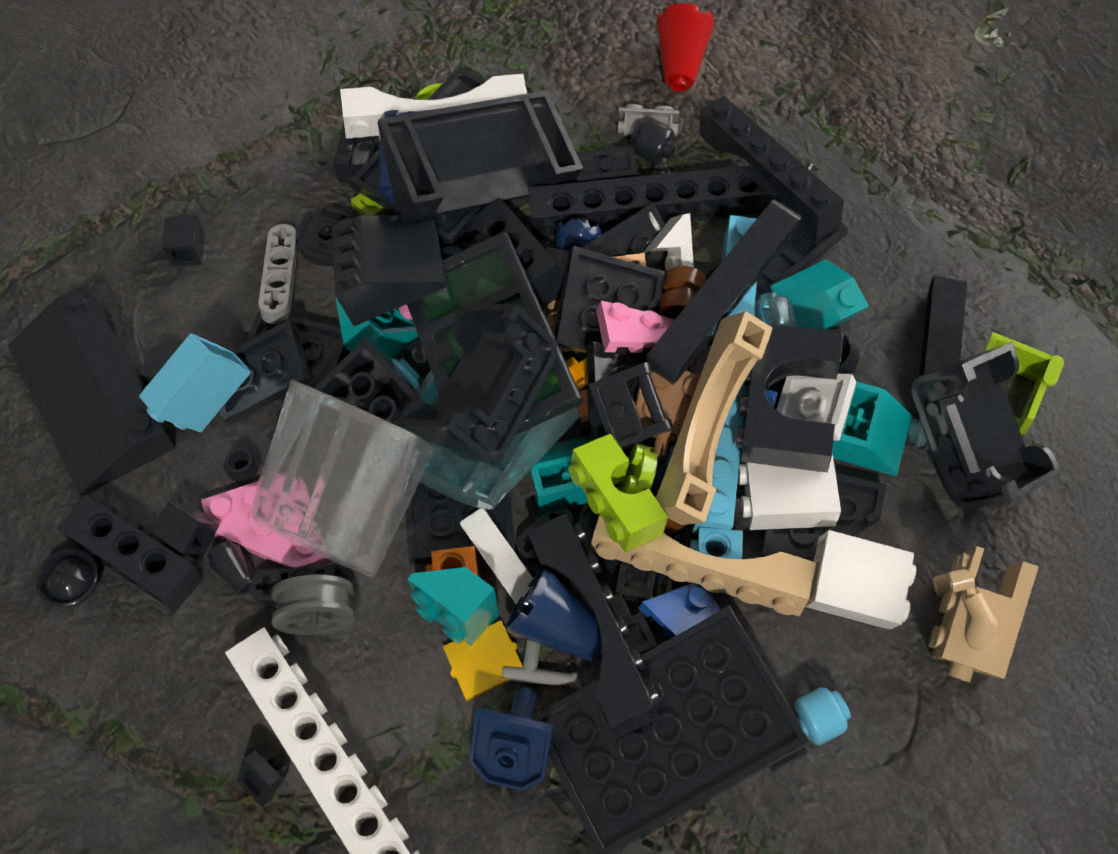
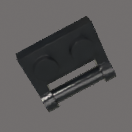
M650 362L639 364L588 384L606 434H611L621 449L674 429L671 419L666 418L650 374L653 373ZM635 379L638 381L653 421V425L645 428L627 382Z

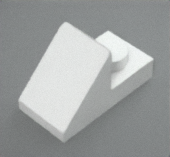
M682 214L671 218L645 250H667L668 256L665 260L666 271L675 266L694 268L690 214Z

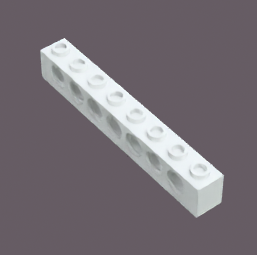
M263 627L226 651L225 654L349 853L386 854L389 851H396L399 854H410L403 841L409 838L408 834L396 817L389 821L382 809L388 805L376 785L370 789L366 786L361 778L367 773L366 769L355 753L348 758L341 747L347 740L336 723L328 726L321 716L327 712V709L316 692L309 696L302 685L307 683L308 680L297 663L290 667L283 657L289 653V650L277 634L271 638ZM278 666V671L272 678L263 679L266 669ZM291 695L297 696L294 706L288 709H281L282 702L286 697ZM309 725L317 726V731L312 738L307 740L300 739V734L305 727ZM330 755L337 756V762L331 770L320 771V763L325 757ZM351 786L357 788V795L352 802L346 804L339 802L340 794L345 788ZM370 818L378 820V828L374 834L368 837L360 836V826L365 820Z

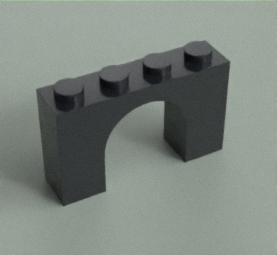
M767 324L773 329L763 357L757 360L743 386H750L749 396L742 395L739 416L746 417L745 427L738 426L735 448H742L741 462L828 473L832 458L835 424L797 420L784 416L770 404L766 391L774 382L788 376H807L836 380L841 362L843 332Z

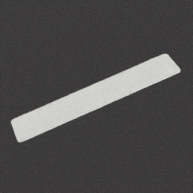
M481 508L462 520L460 525L513 601L517 603L521 596L524 597L529 590L528 584L533 578L489 515Z

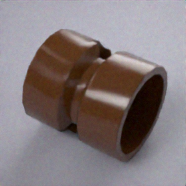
M675 266L668 269L664 276L662 288L664 294L661 296L658 315L676 319L707 281L705 274L689 266Z

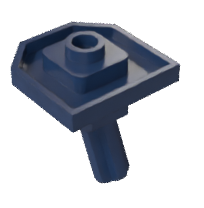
M529 688L516 691L509 715L478 708L475 713L469 763L487 783L524 791L545 779L554 725L531 720L537 701V694Z

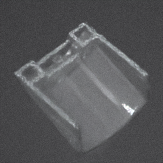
M291 379L247 519L305 549L374 578L435 447L421 437Z

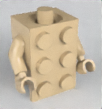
M977 546L964 551L961 556L957 555L951 572L933 578V585L937 596L943 595L939 611L945 614L940 627L934 626L928 643V647L933 648L931 657L951 663L948 671L949 676L969 683L973 672L994 678H1005L1039 567L1026 562L1009 565L999 594L975 587L974 580L984 552V548Z

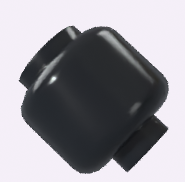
M648 119L645 123L640 121L630 138V143L634 146L635 155L654 165L659 164L664 158L669 160L677 147V143L673 142L674 130L655 119Z

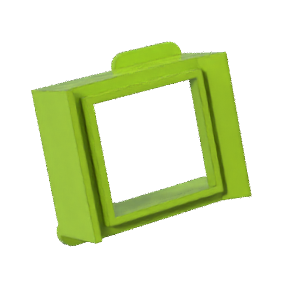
M992 332L983 352L1012 342L1019 360L1017 374L1035 381L1022 417L1018 418L1015 416L1023 438L1034 421L1047 386L1052 387L1057 383L1064 365V359L1058 355L1052 356Z

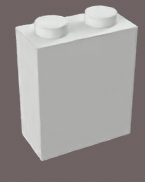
M833 454L828 473L747 462L739 464L738 484L745 485L746 496H741L742 517H748L750 530L836 526L841 513Z
M828 530L818 538L814 559L816 567L809 600L805 607L889 630L902 625V622L906 621L910 610V601L906 600L908 586L910 587L913 584L916 575V566L912 565L914 553Z

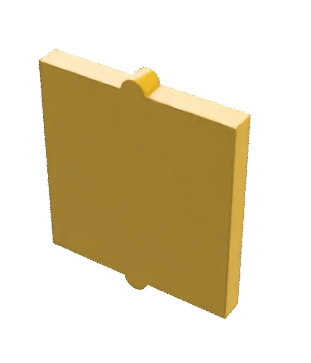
M502 621L489 625L471 646L463 640L460 644L451 642L443 646L452 667L450 671L451 677L457 679L466 701L510 682L511 678L502 677L504 666L523 668L516 653L517 644L511 642Z

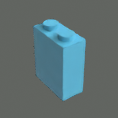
M190 333L139 397L147 405V413L156 421L161 423L168 421L182 430L189 428L202 432L249 376L251 371L233 351Z

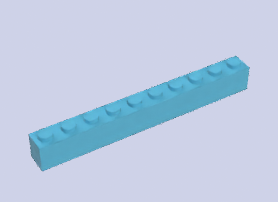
M730 215L724 235L722 261L757 219ZM757 282L730 316L743 311L754 315ZM743 384L727 415L716 449L712 486L717 489L706 521L704 523L692 524L691 534L698 535L699 527L731 530L733 527L741 448H735L738 426L743 427L744 417L739 416L741 398L742 395H746L747 388Z

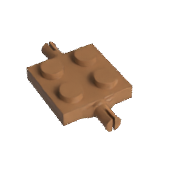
M688 370L684 372L674 385L654 372L650 374L666 418L671 419L674 426L673 430L653 437L656 439L654 445L656 450L653 453L657 454V458L660 461L666 460L669 442H677L700 379V375L693 374ZM638 384L635 405L645 428L653 425V421Z

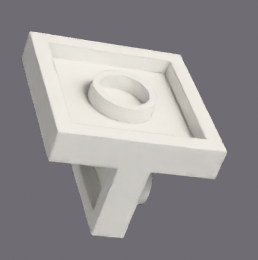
M838 374L836 380L807 376H788L776 410L792 419L835 424L833 440L840 441L856 380L852 374Z

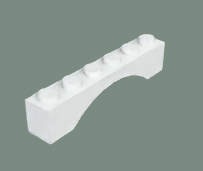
M523 74L493 76L484 84L469 92L438 100L399 98L383 93L373 87L340 89L346 138L379 136L378 119H380L384 112L390 110H398L397 115L408 114V111L417 113L527 94Z

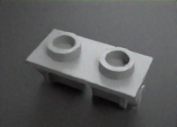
M630 104L626 105V108H619V119L624 121H618V133H624V136H632L640 121L645 123L648 119H655L672 128L674 136H678V124L672 122H678L679 111L673 110L672 107L657 106L655 109H643L641 105Z

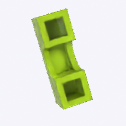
M608 434L573 449L569 474L574 484L580 485L587 495V501L591 510L595 514L599 513L605 522L610 539L615 543L618 542L624 553H627L661 537L668 516L649 488L636 494H626L614 486L625 480L629 459L613 436Z

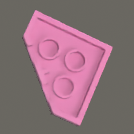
M295 469L201 500L204 513L220 523L214 536L221 540H231L234 544L241 546L242 549L266 560L268 558L285 568L319 566L331 562L308 484Z

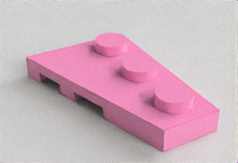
M605 301L600 302L596 311L605 352H616L618 347H629L628 349L631 353H642L644 348H653L675 320L660 316L653 311H641L629 308L622 303H609Z

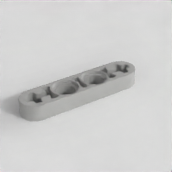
M288 224L272 227L267 236L258 303L261 318L269 324H279L286 321L291 312L298 242L296 230ZM282 239H284V246L279 244ZM284 258L288 260L281 265L273 264L277 259ZM275 281L285 282V284L279 288H272L269 286L271 283ZM273 300H278L279 305L276 306V309H273Z

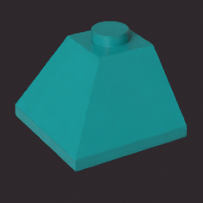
M827 259L770 287L787 320L794 327L821 330L832 329L855 318L869 307L855 279Z
M336 298L343 344L350 352L366 338L392 359L402 351V348L408 346L419 337L413 320H408L402 316L398 308L353 326Z

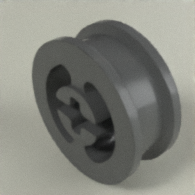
M303 575L285 579L277 583L271 590L272 600L277 603V611L272 615V626L279 631L295 635L326 634L343 630L351 626L355 621V613L349 607V600L354 595V586L344 578L331 575Z

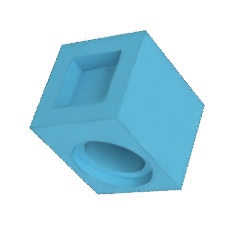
M699 527L697 540L690 541V549L710 555L707 552L709 548H718L724 553L720 558L742 559L743 531Z

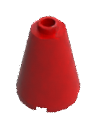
M680 3L669 5L663 14L659 12L657 15L656 26L665 84L676 92H684L694 85L714 30V17L711 12L706 10V14L698 11L699 6L694 4Z

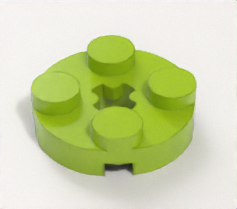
M634 444L630 457L626 456L629 459L625 480L620 482L619 487H616L619 491L626 494H636L644 491V489H651L658 459L657 454L653 453L656 450L655 448L644 444Z

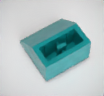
M856 381L840 441L833 440V459L896 477L912 415L885 389Z
M590 435L523 450L539 514L546 512L551 507L561 506L568 508L588 503L587 495L581 486L575 485L569 474V466L573 449L591 442Z
M466 567L412 573L408 578L412 591L410 596L416 603V612L430 623L435 620L444 627L443 632L446 636L457 644H460L463 640L471 646L499 616L494 588Z

